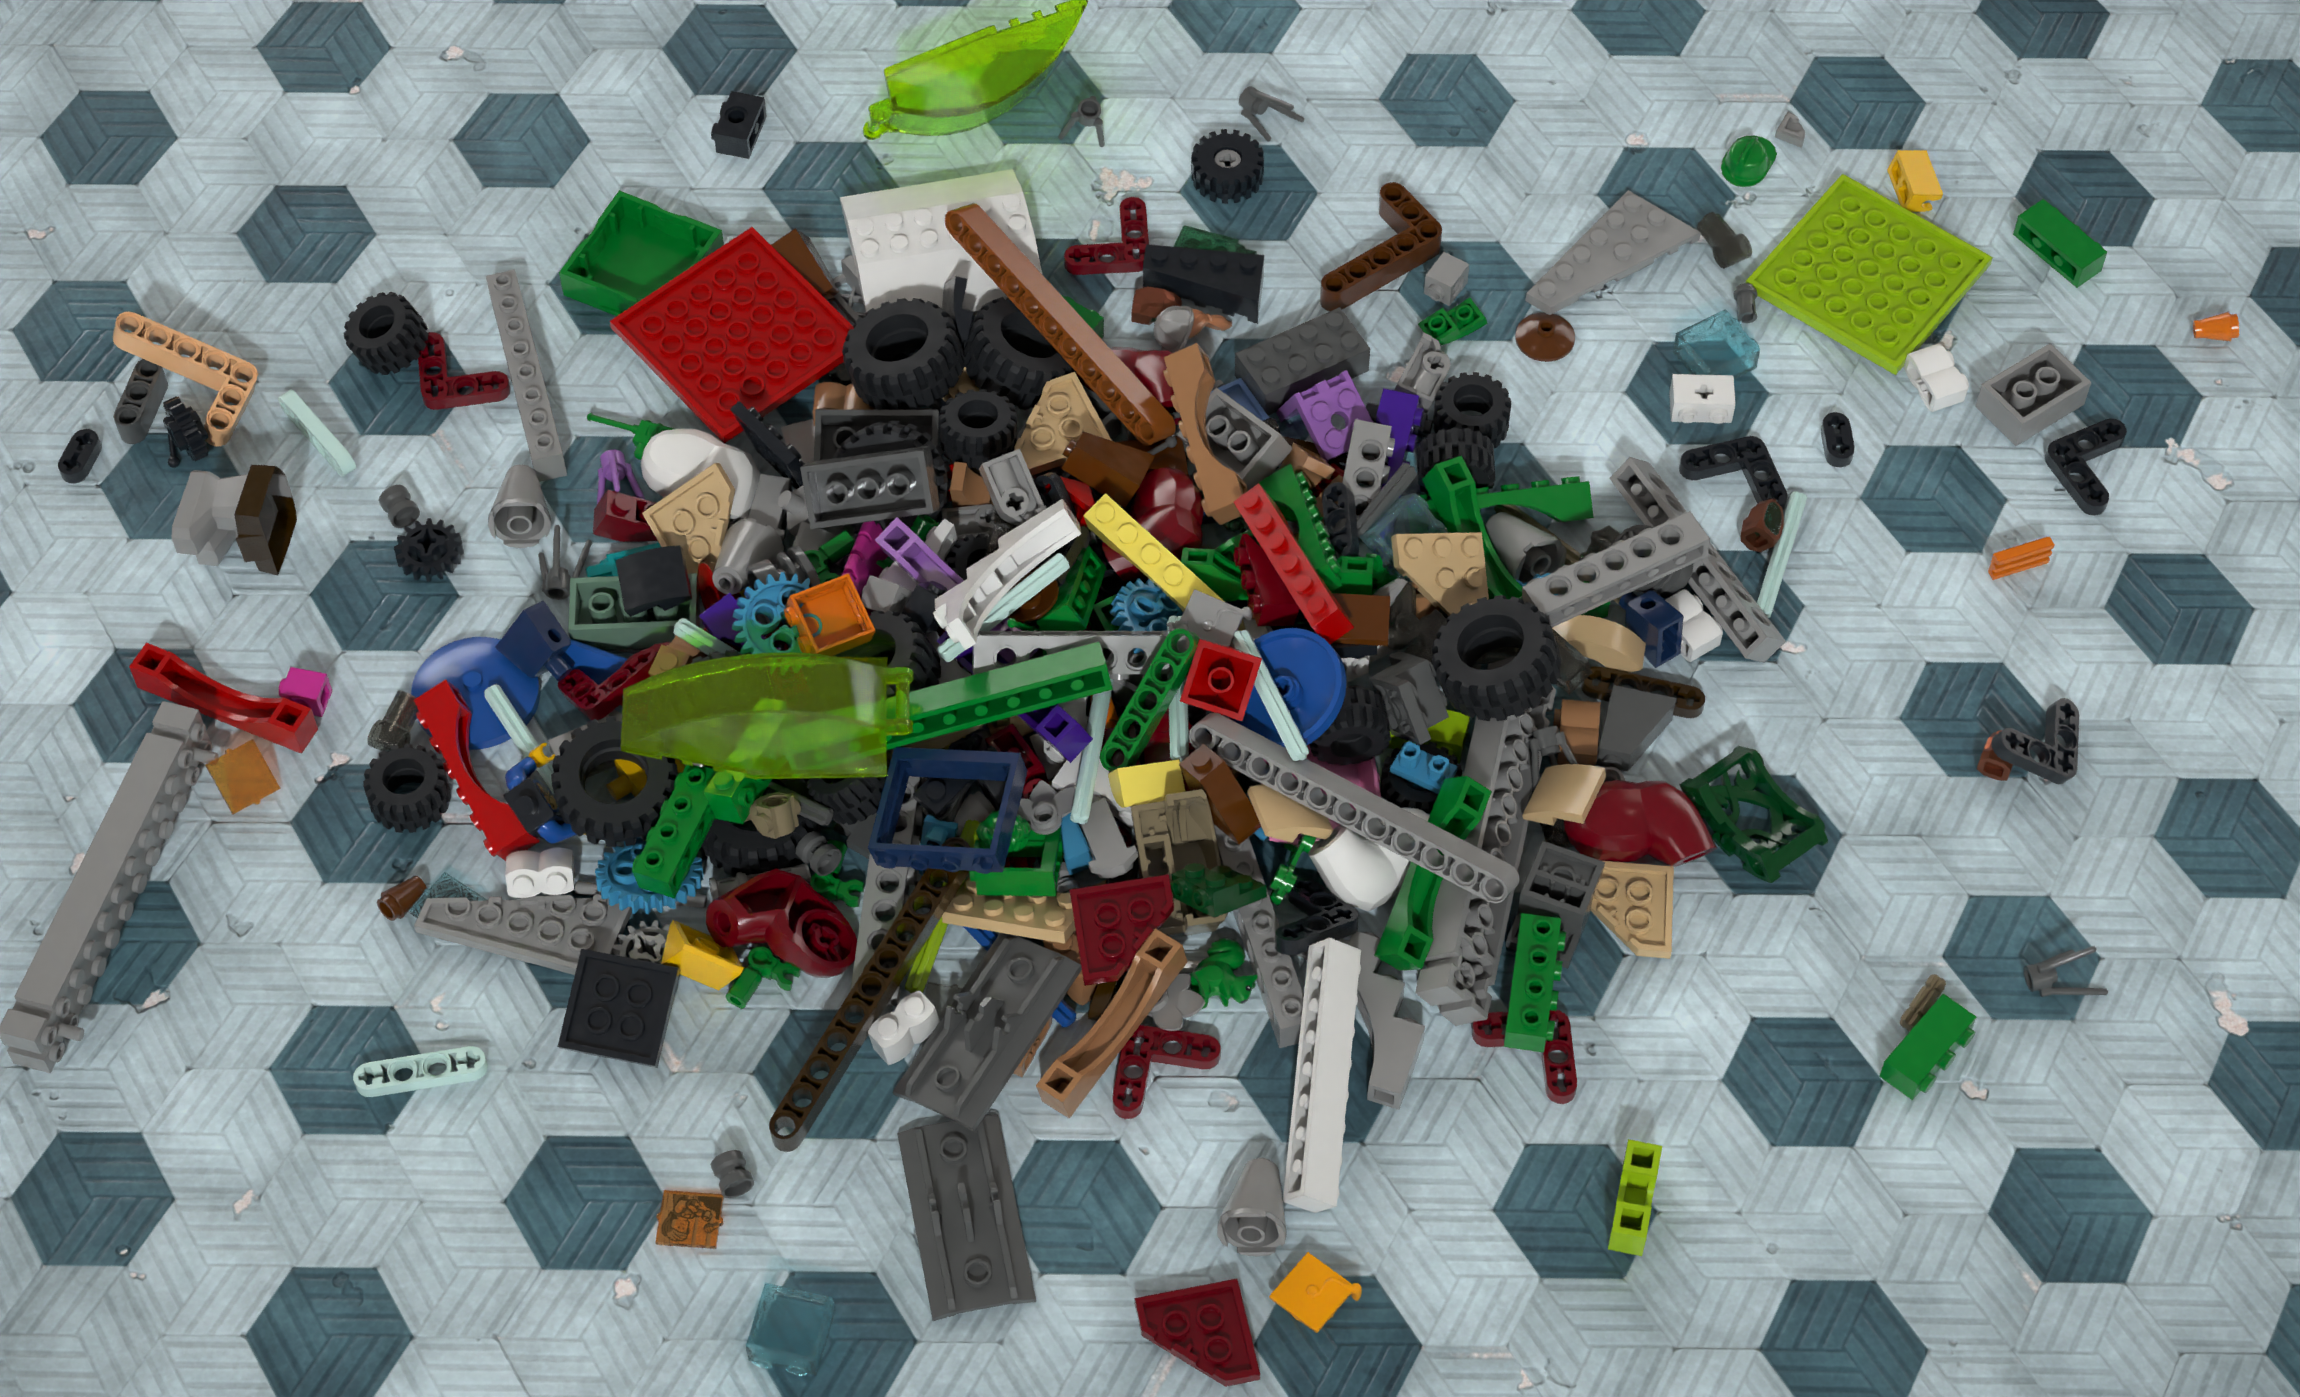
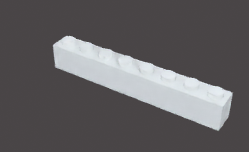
M1332 938L1309 945L1283 1193V1202L1313 1213L1337 1207V1199L1339 1197L1338 1187L1340 1167L1342 1165L1343 1135L1346 1128V1103L1349 1097V1072L1352 1065L1351 1051L1355 1033L1354 1020L1358 1002V978L1361 971V950Z

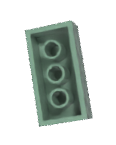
M697 573L688 574L692 600L666 611L658 605L632 617L624 611L619 576L570 578L568 620L570 639L601 650L648 649L654 644L672 642L676 636L673 633L674 625L681 618H685L700 627V589Z

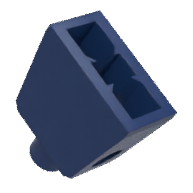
M1631 591L1621 597L1619 605L1626 611L1625 627L1645 642L1644 656L1655 668L1681 654L1684 616L1654 591H1648L1639 597Z
M544 601L524 609L496 645V649L530 678H536L549 671L557 681H561L572 671V668L562 658L571 645V639Z

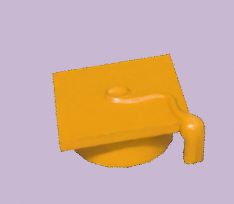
M1307 1252L1271 1293L1269 1298L1289 1312L1296 1320L1318 1333L1350 1295L1355 1301L1360 1299L1362 1287L1359 1283L1351 1284Z

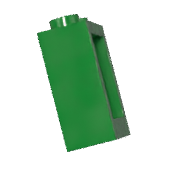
M1061 827L1055 832L1046 835L1038 834L1031 829L1025 848L1019 849L1017 852H1008L1007 857H1042L1040 868H1004L1003 872H990L988 874L969 871L970 881L976 883L977 895L1056 896L1064 855ZM975 840L974 848H982L979 840Z

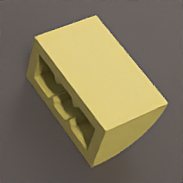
M1180 760L1117 768L1108 773L1115 801L1120 807L1124 808L1164 801L1167 794L1185 792L1182 771L1179 766Z

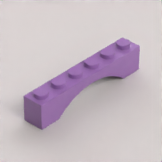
M898 517L875 539L880 548L919 584L935 581L946 587L947 590H950L964 581ZM1005 618L990 631L1022 630L1008 627L1007 621L1009 619ZM1009 648L1001 649L998 652L1008 663L1014 659L1015 652ZM1038 648L1030 653L1029 659L1038 651Z

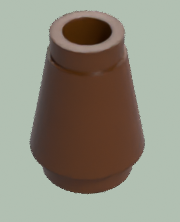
M413 876L382 892L381 898L377 900V906L387 919L391 921L397 918L402 919L423 893L427 891V887L421 878Z

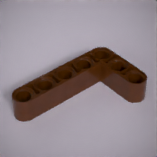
M1390 182L1383 185L1379 198V215L1397 235L1329 272L1322 278L1320 304L1325 310L1332 311L1339 307L1342 310L1439 254L1441 250L1442 226L1401 184Z

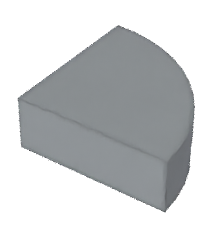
M1787 112L1776 130L1775 138L1802 148L1805 130L1799 123L1798 117Z

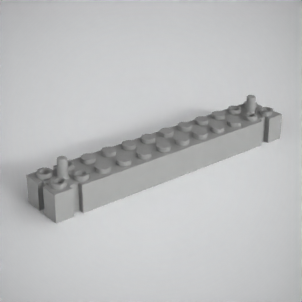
M1516 656L1488 663L1487 670L1499 668L1509 663ZM1554 687L1547 698L1542 697L1540 699V705L1533 710L1531 707L1524 710L1525 714L1519 717L1511 715L1507 717V720L1497 721L1496 718L1484 721L1478 720L1476 716L1463 776L1472 778L1491 790L1492 793L1481 821L1464 841L1509 863L1517 872L1529 820L1523 819L1522 814L1532 796V759L1529 740L1534 739L1533 731L1549 727L1550 721L1545 715L1546 712L1552 711L1556 694ZM1539 751V770H1540V765H1541V760H1542V756H1541V752H1540V751ZM1466 864V866H1467L1471 871H1473L1472 867L1469 866L1468 864ZM1443 878L1433 912L1432 930L1434 940L1425 960L1427 968L1420 970L1415 993L1429 1005H1437L1439 1013L1452 1024L1458 1026L1472 1023L1473 1021L1487 1020L1492 996L1487 990L1488 986L1495 985L1514 890L1504 901L1491 903ZM1496 880L1500 886H1503L1500 881Z
M162 701L152 721L154 727L151 733H146L14 996L16 1003L13 1009L8 1008L0 1024V1039L4 1045L9 1046L7 1052L13 1064L51 1073L56 1062H60L64 1055L65 1045L62 1043L63 1039L75 1041L83 1039L84 1029L77 1027L81 1010L84 1005L90 1002L93 986L97 978L101 977L106 969V959L111 949L116 948L118 945L120 931L125 921H128L132 916L133 904L138 894H141L146 887L150 869L158 863L160 849L165 839H169L172 834L173 822L178 812L181 813L184 810L187 800L186 796L191 786H194L198 781L199 768L197 766L202 765V763L216 765L218 762V753L212 752V742L209 739L206 726L198 709Z

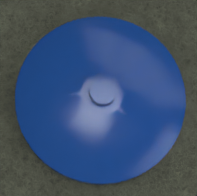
M1285 628L1264 634L1255 639L1254 643L1306 745L1319 738L1331 726L1343 705L1347 684L1343 662L1335 649L1324 638L1311 631ZM1253 686L1243 721L1230 717L1227 718L1285 747L1255 686Z
M470 637L449 643L435 651L424 661L412 683L411 701L415 716L419 710L414 699L443 680H448L459 689L472 713L469 727V750L494 747L512 739L485 698L484 691L488 687L497 684L502 688L526 726L535 715L539 705V678L527 676L496 649V645L501 639ZM416 716V719H417L419 725L422 727V729H423L430 737H432V734H431L429 728H428V729H425V728L422 726V724L419 722V720H418V718H417V716Z

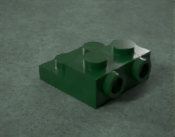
M1192 863L1186 865L1184 869L1171 874L1173 898L1214 918L1267 897L1265 884L1225 865L1216 866L1210 870L1204 867L1203 864Z

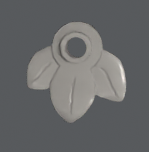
M1041 780L1033 789L1029 799H1021L1017 814L1030 823L1031 829L1034 832L1042 835L1053 833L1061 826L1062 818L1071 813L1075 787L1071 786L1057 793L1049 784Z
M1178 974L1149 1012L1148 1016L1153 1017L1155 1024L1159 1028L1167 1031L1180 1030L1183 1026V1017L1187 1018L1197 1014L1205 1005V1000L1201 995L1188 989L1191 983L1190 974Z

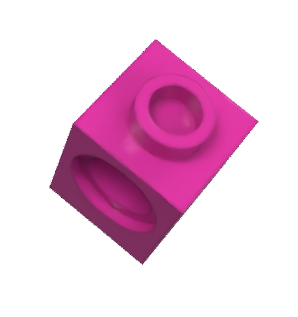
M290 667L287 677L283 678L280 682L279 696L312 709L314 716L323 717L332 694L328 675L326 673Z

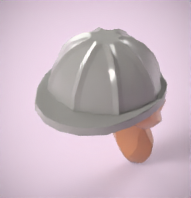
M1171 306L1157 316L1154 322V337L1158 344L1162 346L1161 350L1175 353L1182 350L1187 340L1199 334L1204 327L1225 331L1232 327V321H1228L1221 315L1205 314L1200 310L1187 306Z

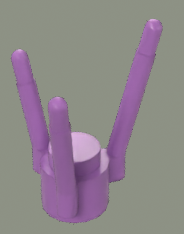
M616 449L605 451L600 456L601 468L598 469L597 504L605 493L606 479L613 482L614 490L619 492L620 481L624 476H627L636 497L645 499L633 475L631 464L626 463L623 452Z

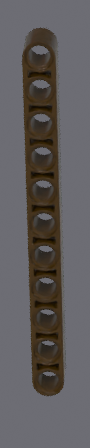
M959 837L949 838L941 845L970 848L967 841ZM926 869L771 1117L769 1130L772 1142L778 1150L790 1152L800 1146L869 1035L868 1031L871 1025L884 1011L969 871L948 872L943 869ZM937 881H944L947 883L943 887L933 886V884ZM920 908L930 909L926 914L916 913ZM905 934L914 936L909 941H901L899 939ZM888 961H893L897 963V965L892 968L882 967V965ZM872 988L880 990V992L874 996H869L865 994L867 990ZM852 1016L863 1017L858 1023L848 1022V1019ZM836 1043H842L846 1045V1047L840 1051H834L830 1049ZM818 1071H826L829 1073L823 1079H816L813 1077V1075ZM801 1099L811 1100V1103L806 1107L795 1105ZM784 1127L794 1129L789 1135L783 1136L778 1134V1131Z

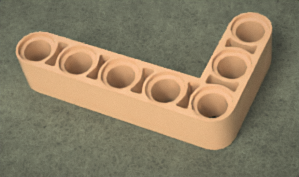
M123 312L119 314L116 318L113 333V342L118 348L219 391L207 413L204 428L208 433V438L205 441L216 447L227 444L254 393L258 377L256 367L250 362L137 313ZM152 342H158V343H160V344H162V345H156V344H153ZM182 354H185V355H188V356H190V357H183V356H181V355H182ZM209 367H216L219 370H214ZM237 379H243V380H246L247 382H241V381H239V380H237ZM225 402H231L235 405H228ZM215 425H218V426L223 427L224 429H218V428H215L214 426H215Z

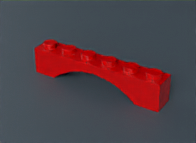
M1258 483L1233 501L1313 630L1329 644H1332L1353 629L1354 626L1309 561L1294 537L1287 520L1263 487Z
M147 642L129 666L137 688L179 705L198 709L201 714L298 753H303L318 731L311 708L284 697L262 698L234 690L202 674L174 653Z
M445 679L414 699L419 710L416 716L425 729L429 728L432 734L429 741L438 754L442 753L446 760L443 763L444 769L451 779H456L459 785L456 792L465 805L469 804L473 813L470 814V818L479 831L483 830L486 836L483 842L489 853L493 857L498 855L506 861V857L509 854L528 850L539 843V838L530 835L525 830L510 806L491 797L477 779L471 764L468 747L472 713L459 689Z

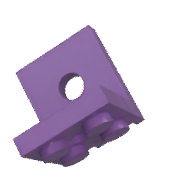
M1347 370L1330 380H1324L1315 384L1306 391L1294 394L1276 411L1281 422L1300 414L1320 456L1325 461L1332 460L1348 452L1355 419L1373 422ZM1337 414L1344 418L1346 423L1344 429H1336L1332 425V415Z

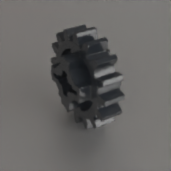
M177 396L163 402V407L168 417L163 420V423L174 445L180 451L186 450L188 456L195 462L208 456V450L204 442L208 438V433L197 412L193 411L191 406L186 408Z
M428 518L425 525L415 521L416 528L405 527L406 536H397L398 545L394 546L397 564L403 568L406 576L413 573L414 580L418 581L422 575L426 577L427 582L431 581L433 575H437L441 580L443 579L444 571L454 572L452 564H461L460 555L464 554L460 533H455L452 524L445 528L444 520L440 519L437 524H433L431 518Z

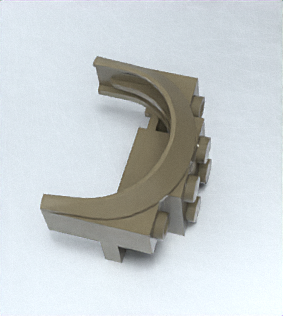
M1202 789L1167 794L1164 801L1130 807L1136 839L1134 846H1136L1138 852L1136 862L1139 879L1169 874L1171 885V874L1184 869L1188 864H1203L1204 867L1210 870L1221 865L1211 809L1207 795ZM1173 898L1174 911L1159 928V931L1167 936L1182 933L1183 936L1213 932L1226 919L1228 913L1214 918Z

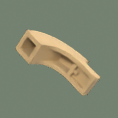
M1578 615L1552 627L1561 657H1587L1598 661L1606 668L1628 673L1639 671L1643 668L1645 642L1634 632L1616 622L1600 617Z

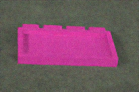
M874 521L863 522L841 575L849 573L860 598L869 576L879 578L884 570L876 564L877 561L885 560L888 557L875 541L883 530L880 524H875ZM866 609L868 615H871L872 611Z

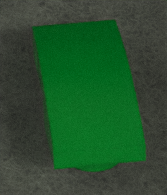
M1468 298L1448 312L1441 308L1418 323V326L1423 333L1437 339L1441 346L1469 335L1488 323L1471 298Z

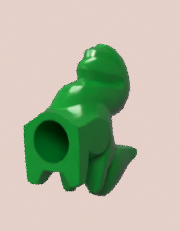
M1221 938L1211 944V948L1207 950L1209 957L1199 962L1194 972L1190 974L1191 990L1201 995L1205 1000V1005L1202 1009L1207 1007L1209 998L1212 996H1218L1224 1007L1228 1006L1230 996L1238 1003L1243 1004L1247 1002L1252 989L1256 986L1254 982L1258 979L1257 975L1236 976L1233 973L1245 962V952L1243 947L1234 939Z

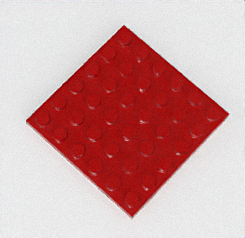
M750 227L610 320L611 329L724 444L743 431L730 410L738 401L747 409L751 406L754 407L764 417L843 363L844 355L842 350L846 341L845 338L849 330L854 329L753 227Z

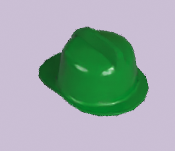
M1753 135L1738 138L1723 158L1721 164L1722 175L1735 186L1750 187L1760 183L1776 159L1777 152L1775 146L1767 139Z

